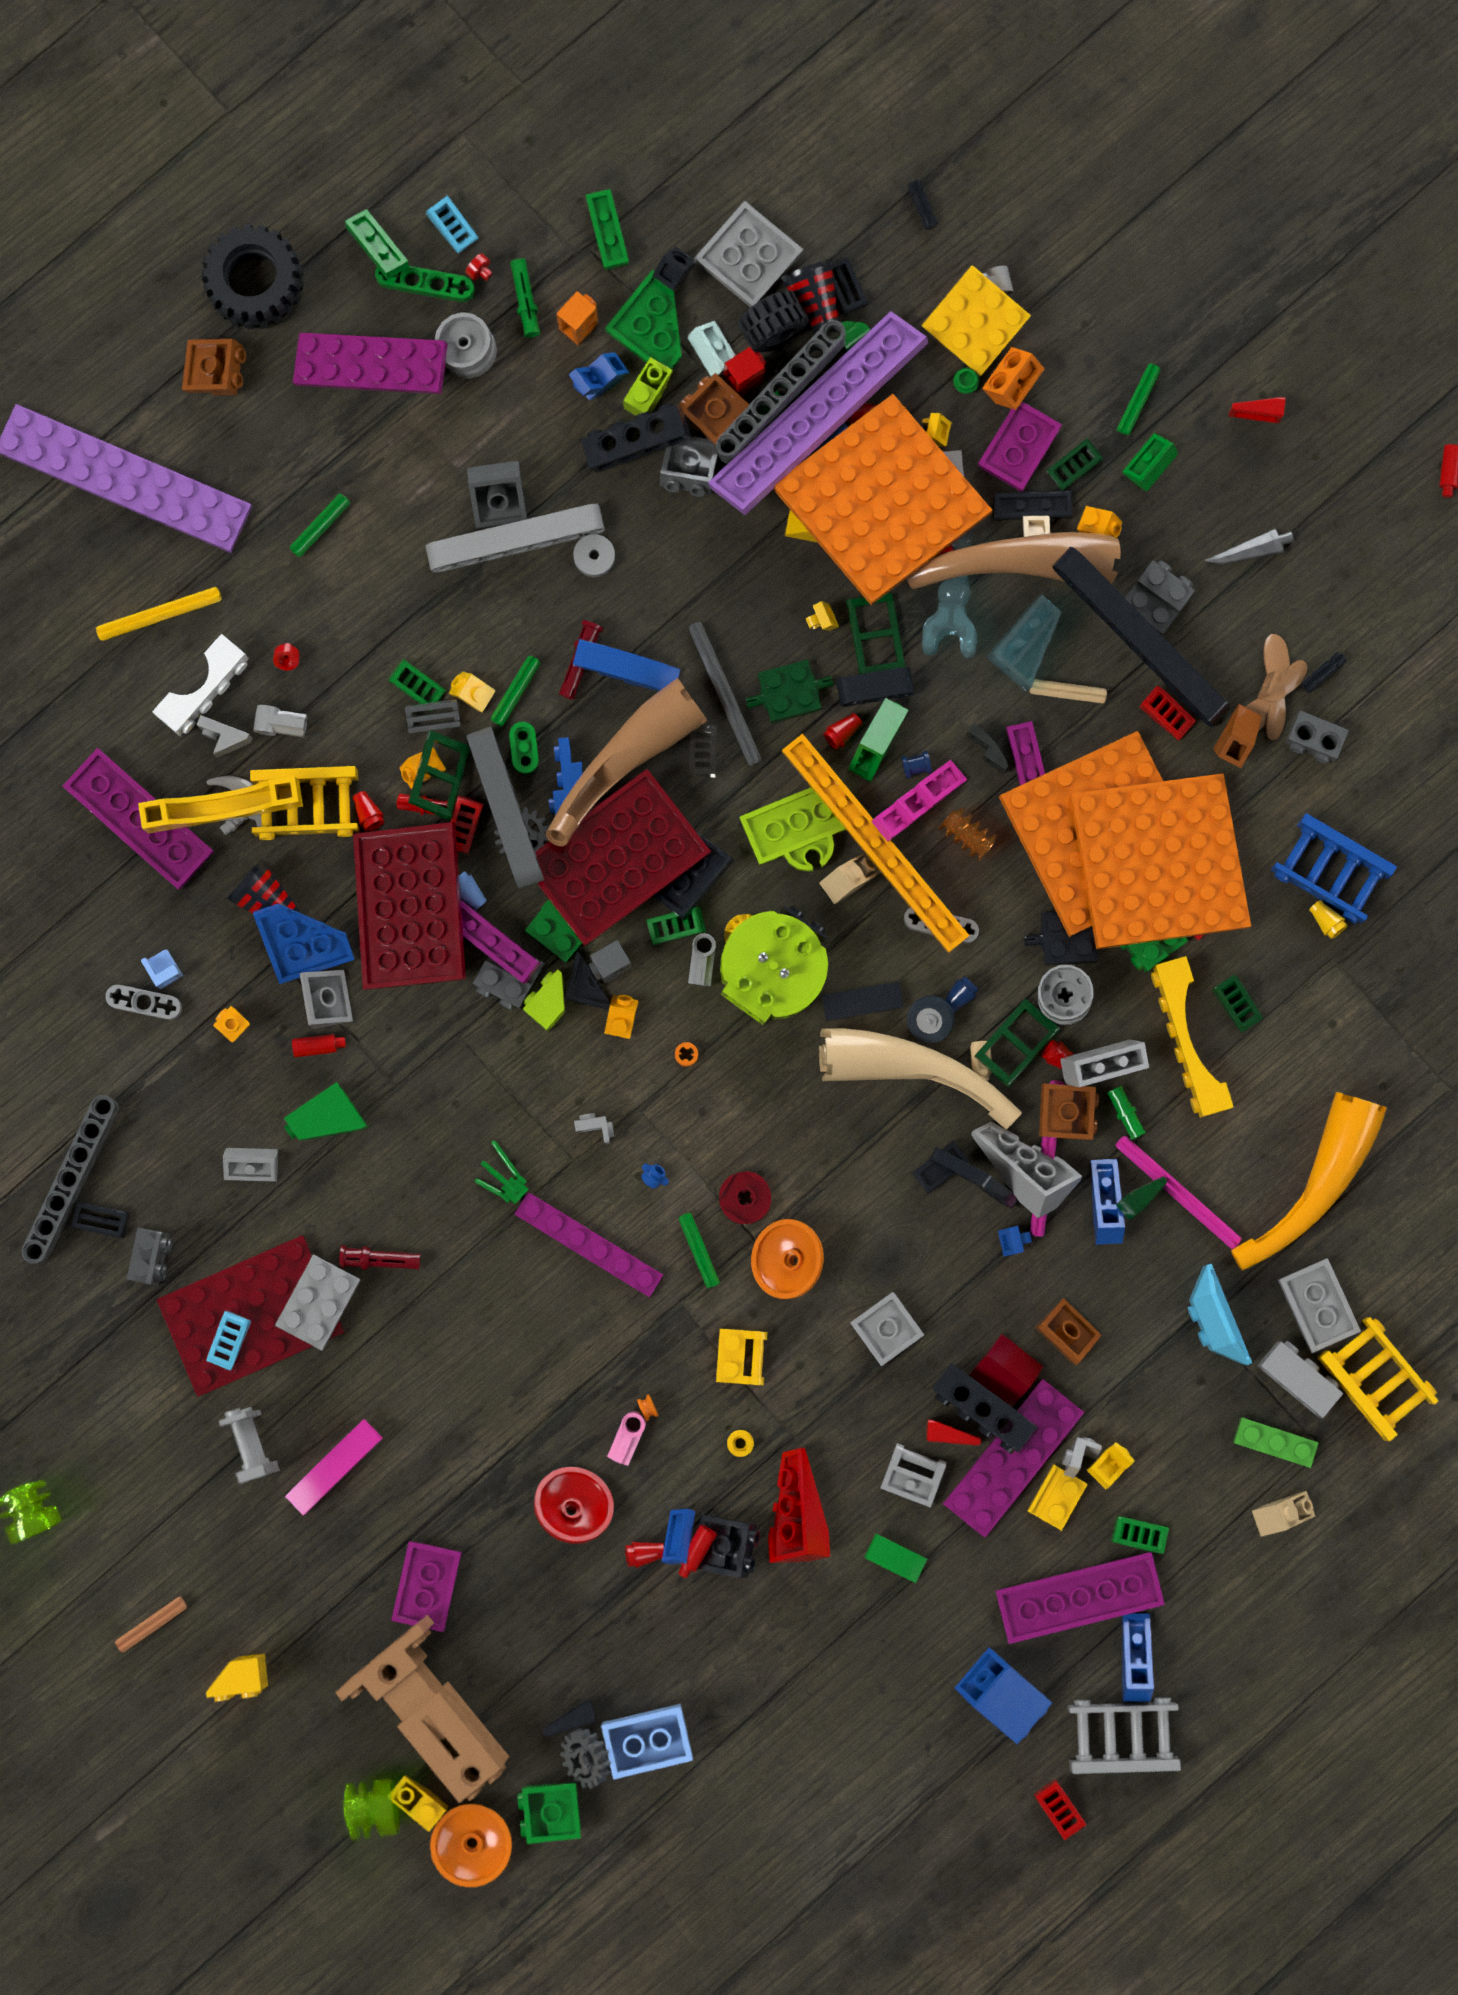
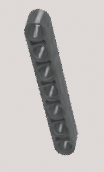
M832 320L825 323L718 438L716 448L719 458L723 462L729 463L780 416L846 344V333L841 322ZM831 332H838L841 334L840 337L835 340L829 339L827 337ZM818 350L823 352V355L820 358L815 359L810 357V354L813 351ZM798 369L806 372L802 377L792 375ZM779 388L788 390L784 396H777L775 392ZM761 407H768L771 409L770 412L766 415H760L757 413V411ZM746 425L753 428L748 434L740 432V429ZM728 444L735 446L734 451L730 453L722 451L723 447Z
M490 726L466 735L518 888L522 889L544 881L492 727Z
M99 1095L91 1102L22 1247V1257L28 1263L43 1264L49 1259L118 1114L119 1106L115 1099L106 1095ZM103 1101H109L111 1105L110 1111L102 1115L99 1112V1106ZM97 1125L99 1128L98 1136L94 1139L89 1138V1127ZM80 1149H86L88 1157L83 1163H79L76 1159V1154ZM73 1172L76 1176V1183L68 1187L65 1184V1177ZM57 1197H62L65 1201L64 1208L60 1211H56L53 1206L54 1200ZM46 1221H51L53 1224V1231L49 1235H45L42 1231V1225ZM35 1245H39L42 1249V1254L38 1259H33L30 1253Z

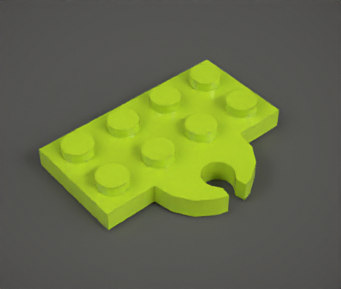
M811 787L739 817L759 866L784 856L789 865L795 869L813 872L812 865L805 859L806 853L811 850L817 851L820 854V865L824 867L832 857L834 848L832 836L846 831L844 826Z

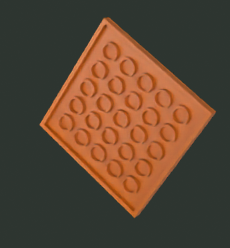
M894 394L796 466L773 489L870 605L882 598L992 513L989 505Z
M1138 731L999 796L1069 937L1092 927L1070 795L1086 791L1162 782L1163 779Z
M1224 773L1086 791L1070 795L1096 949L1251 927Z

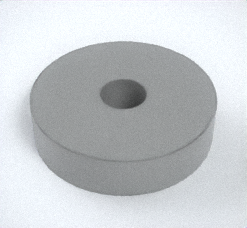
M598 534L587 535L581 538L574 548V562L577 569L586 576H603L614 565V547L604 536ZM592 552L599 554V557L595 560L589 556Z

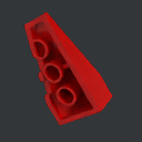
M798 1448L783 1452L777 1482L780 1493L778 1503L774 1502L773 1511L776 1512L774 1528L770 1527L768 1534L770 1563L807 1562L830 1557L829 1530L806 1449Z

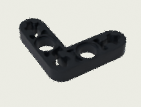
M937 1147L929 1158L931 1161L975 1184L1002 1205L1013 1209L1018 1201L1014 1193L982 1170Z

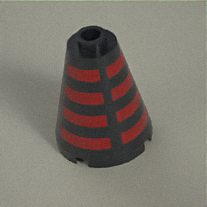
M830 259L824 261L825 266L820 261L791 272L790 279H788L787 275L781 277L787 290L793 291L809 318L808 323L814 332H818L828 321H838Z
M262 859L226 898L231 903L252 914L254 911L275 904H281L300 912L298 906Z

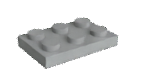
M313 1255L275 1326L323 1351L361 1279Z
M1328 1258L1278 1279L1311 1353L1361 1332Z

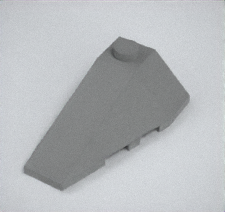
M989 1122L972 1131V1137L1016 1198L1037 1218L1055 1210L1081 1181L1082 1176L1063 1159L1057 1156L1054 1159L1041 1153L1042 1148L1036 1145L1030 1147L1020 1142L1017 1135L993 1122Z

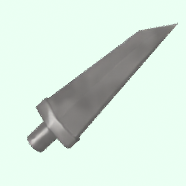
M1276 529L1205 561L1223 565L1283 553L1282 545L1293 542V535L1291 532L1278 535Z

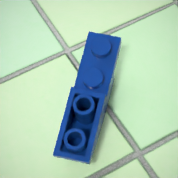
M569 737L558 738L559 746H554L555 761L561 762V772H557L558 787H563V790L553 791V798L549 799L550 814L556 815L564 799L583 774L582 762L572 763Z

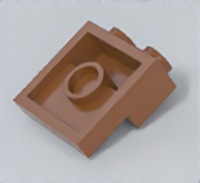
M234 339L188 340L182 390L186 393H211L214 396L237 395L238 388H241L243 385V377L240 373L241 363H244L246 360V352L243 345Z
M714 373L710 378L706 376L698 384V390L692 396L688 394L680 402L679 406L684 411L686 421L716 446L718 438L749 404L721 377Z
M1042 1084L1039 1137L1093 1140V1135L1097 1133V1120L1094 1119V1111L1099 1103L1098 1093H1095L1096 1087Z

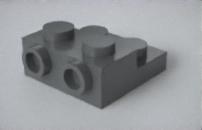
M691 436L692 439L667 447L660 473V486L669 492H678L679 489L690 491L696 497H702L705 494L711 495L712 489H710L708 482L715 476L718 459L716 446L709 439Z
M1152 561L1126 596V600L1163 635L1195 590L1191 588L1193 584L1189 579L1184 576L1177 578L1170 573L1172 568L1163 561L1158 563Z
M488 957L473 985L478 987L476 992L488 999L493 995L500 999L499 1004L511 1011L514 1008L521 1010L524 1000L530 994L545 963L538 960L541 965L528 982L523 984L492 958Z

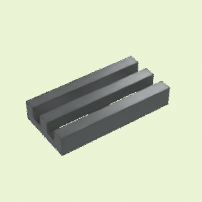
M457 699L405 706L409 733L460 727L461 725ZM453 707V711L418 716H412L411 713ZM454 717V720L413 725V722Z

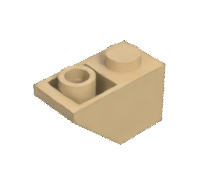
M863 853L837 867L820 882V885L832 902L836 904L882 872L868 855Z
M1307 1491L1268 1503L1252 1511L1261 1536L1286 1531L1315 1517L1313 1505Z

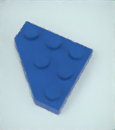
M275 904L253 912L279 984L300 978V973L319 972L354 960V955L345 932L281 904Z

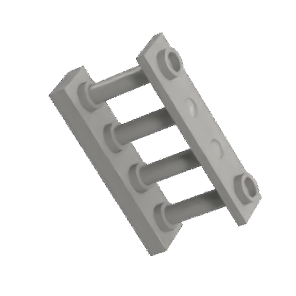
M252 1407L243 1410L239 1408L224 1413L226 1419L219 1421L220 1426H232L244 1463L242 1465L243 1471L236 1473L239 1483L280 1471L277 1460L270 1462L269 1458H265L253 1421L254 1417L262 1415L261 1411H253Z
M1165 1697L1154 1698L1155 1703L1090 1704V1700H1074V1705H1067L1070 1713H1077L1079 1755H1076V1759H1069L1070 1771L1072 1774L1181 1771L1180 1759L1177 1756L1173 1757V1753L1170 1752L1168 1711L1178 1710V1705L1175 1702H1171V1698ZM1142 1711H1158L1159 1752L1157 1757H1146V1753H1143ZM1104 1712L1105 1754H1103V1759H1092V1755L1089 1754L1088 1713ZM1115 1712H1131L1132 1753H1130V1758H1119V1754H1116Z

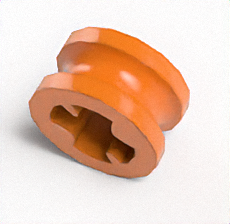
M681 1043L675 1050V1059L681 1066H692L698 1059V1050L692 1043ZM681 1049H692L694 1054H691V1056L694 1058L691 1061H688V1059L682 1061L679 1055H682Z
M649 1394L646 1395L644 1400L637 1399L646 1421L649 1420L650 1416H659Z

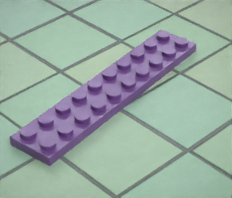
M889 312L708 482L710 489L746 515L775 488L774 486L805 460L928 344L927 337L893 312Z
M17 404L0 437V455L229 553H232L252 509V505Z

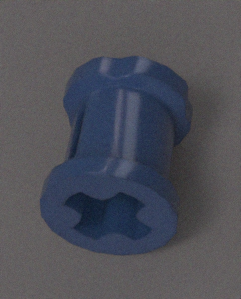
M923 751L922 755L909 758L906 756L901 757L906 779L911 778V775L932 773L927 751Z

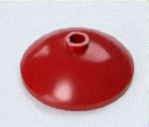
M564 1467L549 1473L541 1481L534 1497V1510L539 1523L551 1536L567 1543H585L596 1539L607 1529L613 1516L614 1503L609 1488L596 1474L583 1468ZM566 1510H572L574 1515L567 1514Z

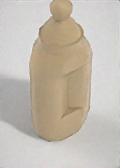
M987 1041L972 1042L970 1047L972 1071L988 1081L992 1072L974 1057ZM990 1047V1049L985 1053V1055H987L992 1060Z

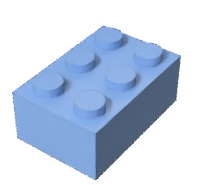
M681 1704L602 1722L601 1727L606 1749L609 1752L608 1758L611 1762L613 1779L693 1761Z

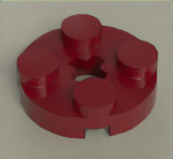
M750 1171L738 1172L729 1176L723 1182L719 1191V1204L725 1216L731 1221L738 1224H752L761 1220L768 1212L771 1205V1191L765 1179L760 1175ZM750 1191V1198L753 1199L750 1204L746 1202L744 1205H741L739 1203L741 1199L738 1197V1194Z

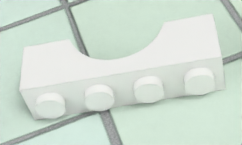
M222 634L204 653L209 664V674L205 684L196 692L188 695H177L169 692L152 711L156 717L179 736L191 731L196 723L194 720L200 713L205 714L213 705L212 700L215 696L223 694L230 686V679L235 674H241L247 666L246 661L248 657Z

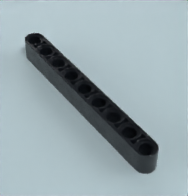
M1070 546L1053 564V570L1186 706L1209 727H1214L1230 709L1229 704L1126 598L1074 547Z

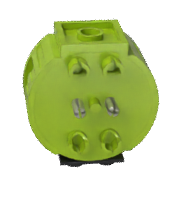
M784 906L781 910L782 914H778L775 911L762 912L744 920L729 936L721 955L720 975L722 983L726 986L720 995L761 1025H764L769 1017L772 1020L785 1019L803 1011L818 996L826 980L828 957L826 948L821 946L820 943H823L827 938L823 934L826 930L814 921L811 924L802 919L804 914L793 906L790 908Z

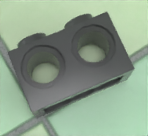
M1299 711L1295 716L1284 744L1289 745V749L1298 754L1306 752L1314 755V759L1320 763H1334L1338 759L1349 730ZM1298 729L1307 730L1309 740L1300 739L1297 734ZM1322 739H1330L1334 744L1333 750L1325 749L1322 746Z
M618 940L590 955L592 963L589 966L597 981L602 979L605 984L632 969L631 962Z

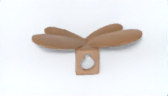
M1271 634L1264 643V664L1267 676L1258 698L1248 704L1246 708L1262 715L1258 731L1265 726L1268 738L1276 740L1280 737L1284 728L1286 716L1285 696L1301 684L1307 673V664L1299 660L1290 665L1285 641L1279 635Z

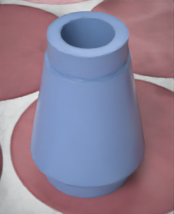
M465 871L459 875L460 899L476 911L487 899L472 875H468Z

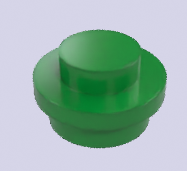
M960 369L954 376V387L962 394L973 393L978 388L979 376L973 369Z

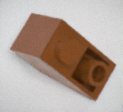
M1238 704L1213 748L1217 756L1242 768L1255 744L1262 715Z

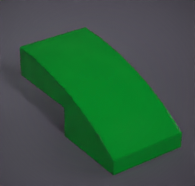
M875 1534L864 1557L914 1583L917 1582L927 1561V1558L878 1534Z

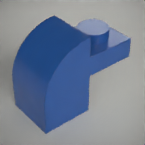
M613 352L600 355L589 367L575 368L569 376L573 380L575 389L583 396L586 395L589 400H592L616 386L629 372L616 353Z

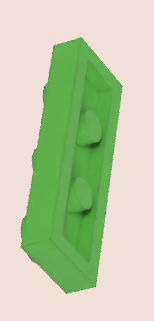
M1240 1418L1233 1441L1235 1444L1308 1468L1312 1466L1319 1443L1245 1418Z

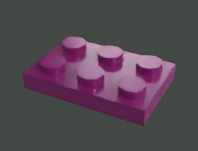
M1021 402L1016 410H1010L977 467L1022 492L1061 429L1062 424Z
M409 1541L391 1621L414 1626L428 1614L434 1622L429 1629L444 1632L462 1552Z

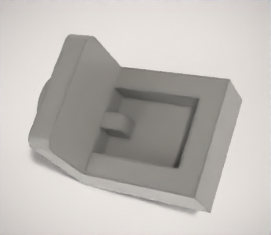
M595 1113L579 1116L580 1120L574 1121L576 1133L602 1129L605 1145L610 1144V1138L614 1137L612 1122H607L606 1116L595 1118Z
M1077 1437L1071 1449H1067L1062 1461V1464L1066 1465L1064 1475L1074 1478L1080 1470L1083 1456L1096 1459L1101 1452L1102 1445L1096 1444L1090 1438Z

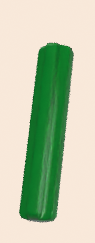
M1148 364L1118 425L1117 431L1121 434L1128 436L1131 433L1161 371V368L1157 365Z
M338 494L292 543L290 550L296 556L301 557L350 505L349 500L344 495Z
M530 655L526 658L491 716L493 723L498 726L505 724L540 666L538 659Z
M691 1213L681 1215L678 1220L707 1288L715 1287L719 1284V1279Z

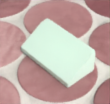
M712 321L696 327L688 336L690 343L710 376L714 373L719 377L724 375V363L736 355L716 322Z

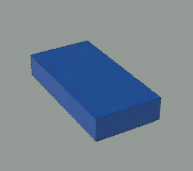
M678 1509L670 1511L662 1557L663 1563L668 1565L687 1563L695 1516L694 1510Z

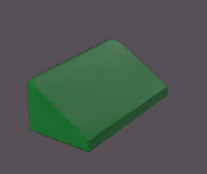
M1154 433L1122 473L1141 489L1148 491L1175 459L1178 451L1172 442Z

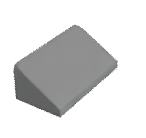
M225 1149L223 1155L224 1180L277 1181V1149Z

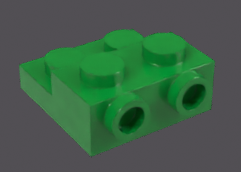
M549 900L545 902L541 907V911L525 930L526 933L566 964L582 945L581 941Z
M1186 937L1119 947L1122 950L1127 949L1133 956L1130 958L1133 965L1139 971L1143 969L1147 973L1155 965L1188 942Z
M576 1782L523 1786L522 1793H518L519 1810L524 1809L525 1820L520 1821L521 1836L527 1838V1844L581 1838Z

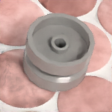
M463 312L451 315L437 329L435 340L448 343L445 366L454 375L468 379L479 377L487 372L495 362L497 354L496 341L484 321L476 315Z

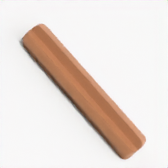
M181 1597L176 1598L115 1641L118 1649L121 1652L127 1651L186 1610L187 1605Z

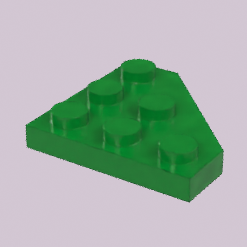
M652 269L607 325L605 332L647 363L651 357L673 370L682 359L674 291L653 277L654 270Z

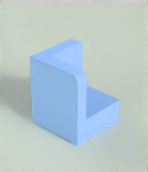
M163 950L150 959L146 957L141 959L155 986L159 989L164 988L183 976L168 950Z

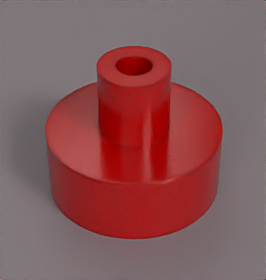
M482 253L478 254L470 262L465 273L473 280L481 276L487 281L493 274L488 269L490 260Z
M290 643L277 646L273 654L274 665L286 671L295 669L299 664V650Z

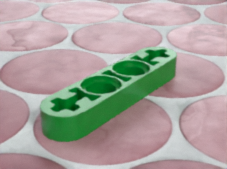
M409 266L401 271V283L398 284L396 277H391L385 281L381 275L383 273L377 267L375 270L378 284L387 289L457 302H467L474 295V285L465 276ZM409 274L419 276V282L415 286L407 285L405 279ZM436 278L442 279L445 282L444 287L439 291H435L430 287L431 281ZM449 281H452V286L461 288L462 284H466V288L469 291H464L463 295H460L458 289L451 288V293H448Z

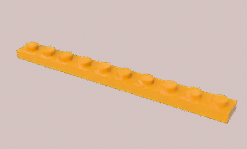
M801 734L782 749V753L944 949L949 953L967 939L970 935L891 840L887 841L871 822L873 818L807 738Z

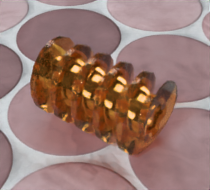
M963 807L956 811L953 810L939 826L938 830L940 831L947 827L945 836L950 837L955 834L953 843L957 844L963 841L961 850L965 851L971 848L969 857L972 858L979 854L977 863H979L994 845L996 835L994 834L987 838V827L981 831L978 830L980 821L970 824L973 815L969 814L963 818Z

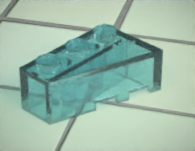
M1043 595L1036 597L986 656L1024 691L1032 688L1035 675L1041 665L1043 655L1051 640L1061 611Z

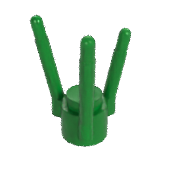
M493 1140L491 1144L515 1179L512 1177L509 1180L505 1179L487 1162L482 1161L481 1165L504 1185L501 1188L503 1191L478 1178L475 1179V1183L498 1195L507 1203L512 1201L516 1204L529 1190L524 1185L527 1181L518 1173L498 1143Z

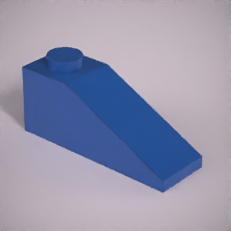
M1117 1159L1091 1160L1093 1221L1096 1244L1123 1243L1125 1230L1124 1215L1116 1206L1118 1201L1122 1199Z
M1131 1613L1122 1616L1123 1701H1151L1154 1684L1150 1614Z

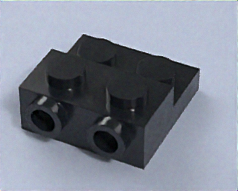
M700 1515L699 1526L704 1525L717 1533V1536L698 1569L738 1578H748L749 1573H753L756 1565V1560L752 1557L753 1547H756L760 1541V1532L756 1530L757 1524Z

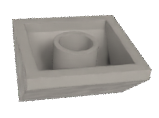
M344 970L300 973L308 1025L311 1028L315 1029L353 1021Z

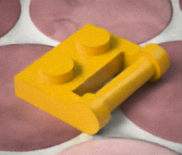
M720 1329L716 1382L764 1385L762 1365L764 1340H767V1332ZM746 1339H754L751 1376H743Z

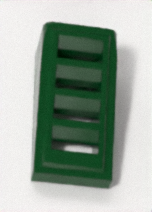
M1086 438L1046 471L1063 491L1104 460V458L1090 440ZM1085 448L1093 457V460L1090 462L1081 452ZM1078 455L1085 464L1082 469L1073 459L1074 456ZM1069 461L1077 473L1073 475L1066 467V462ZM1058 468H1061L1069 478L1067 481H1064L1056 471Z
M1236 974L1211 990L1240 1033L1263 1019ZM1233 985L1236 990L1225 996L1223 991ZM1239 994L1241 999L1231 1005L1229 1000ZM1245 1003L1247 1008L1236 1014L1234 1009ZM1251 1011L1254 1016L1242 1023L1240 1018Z
M1163 1176L1128 1193L1116 1204L1117 1208L1128 1219H1132L1148 1206L1165 1186L1167 1179Z

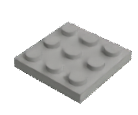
M744 201L698 253L695 261L743 302L752 307L767 295L802 255L803 249Z

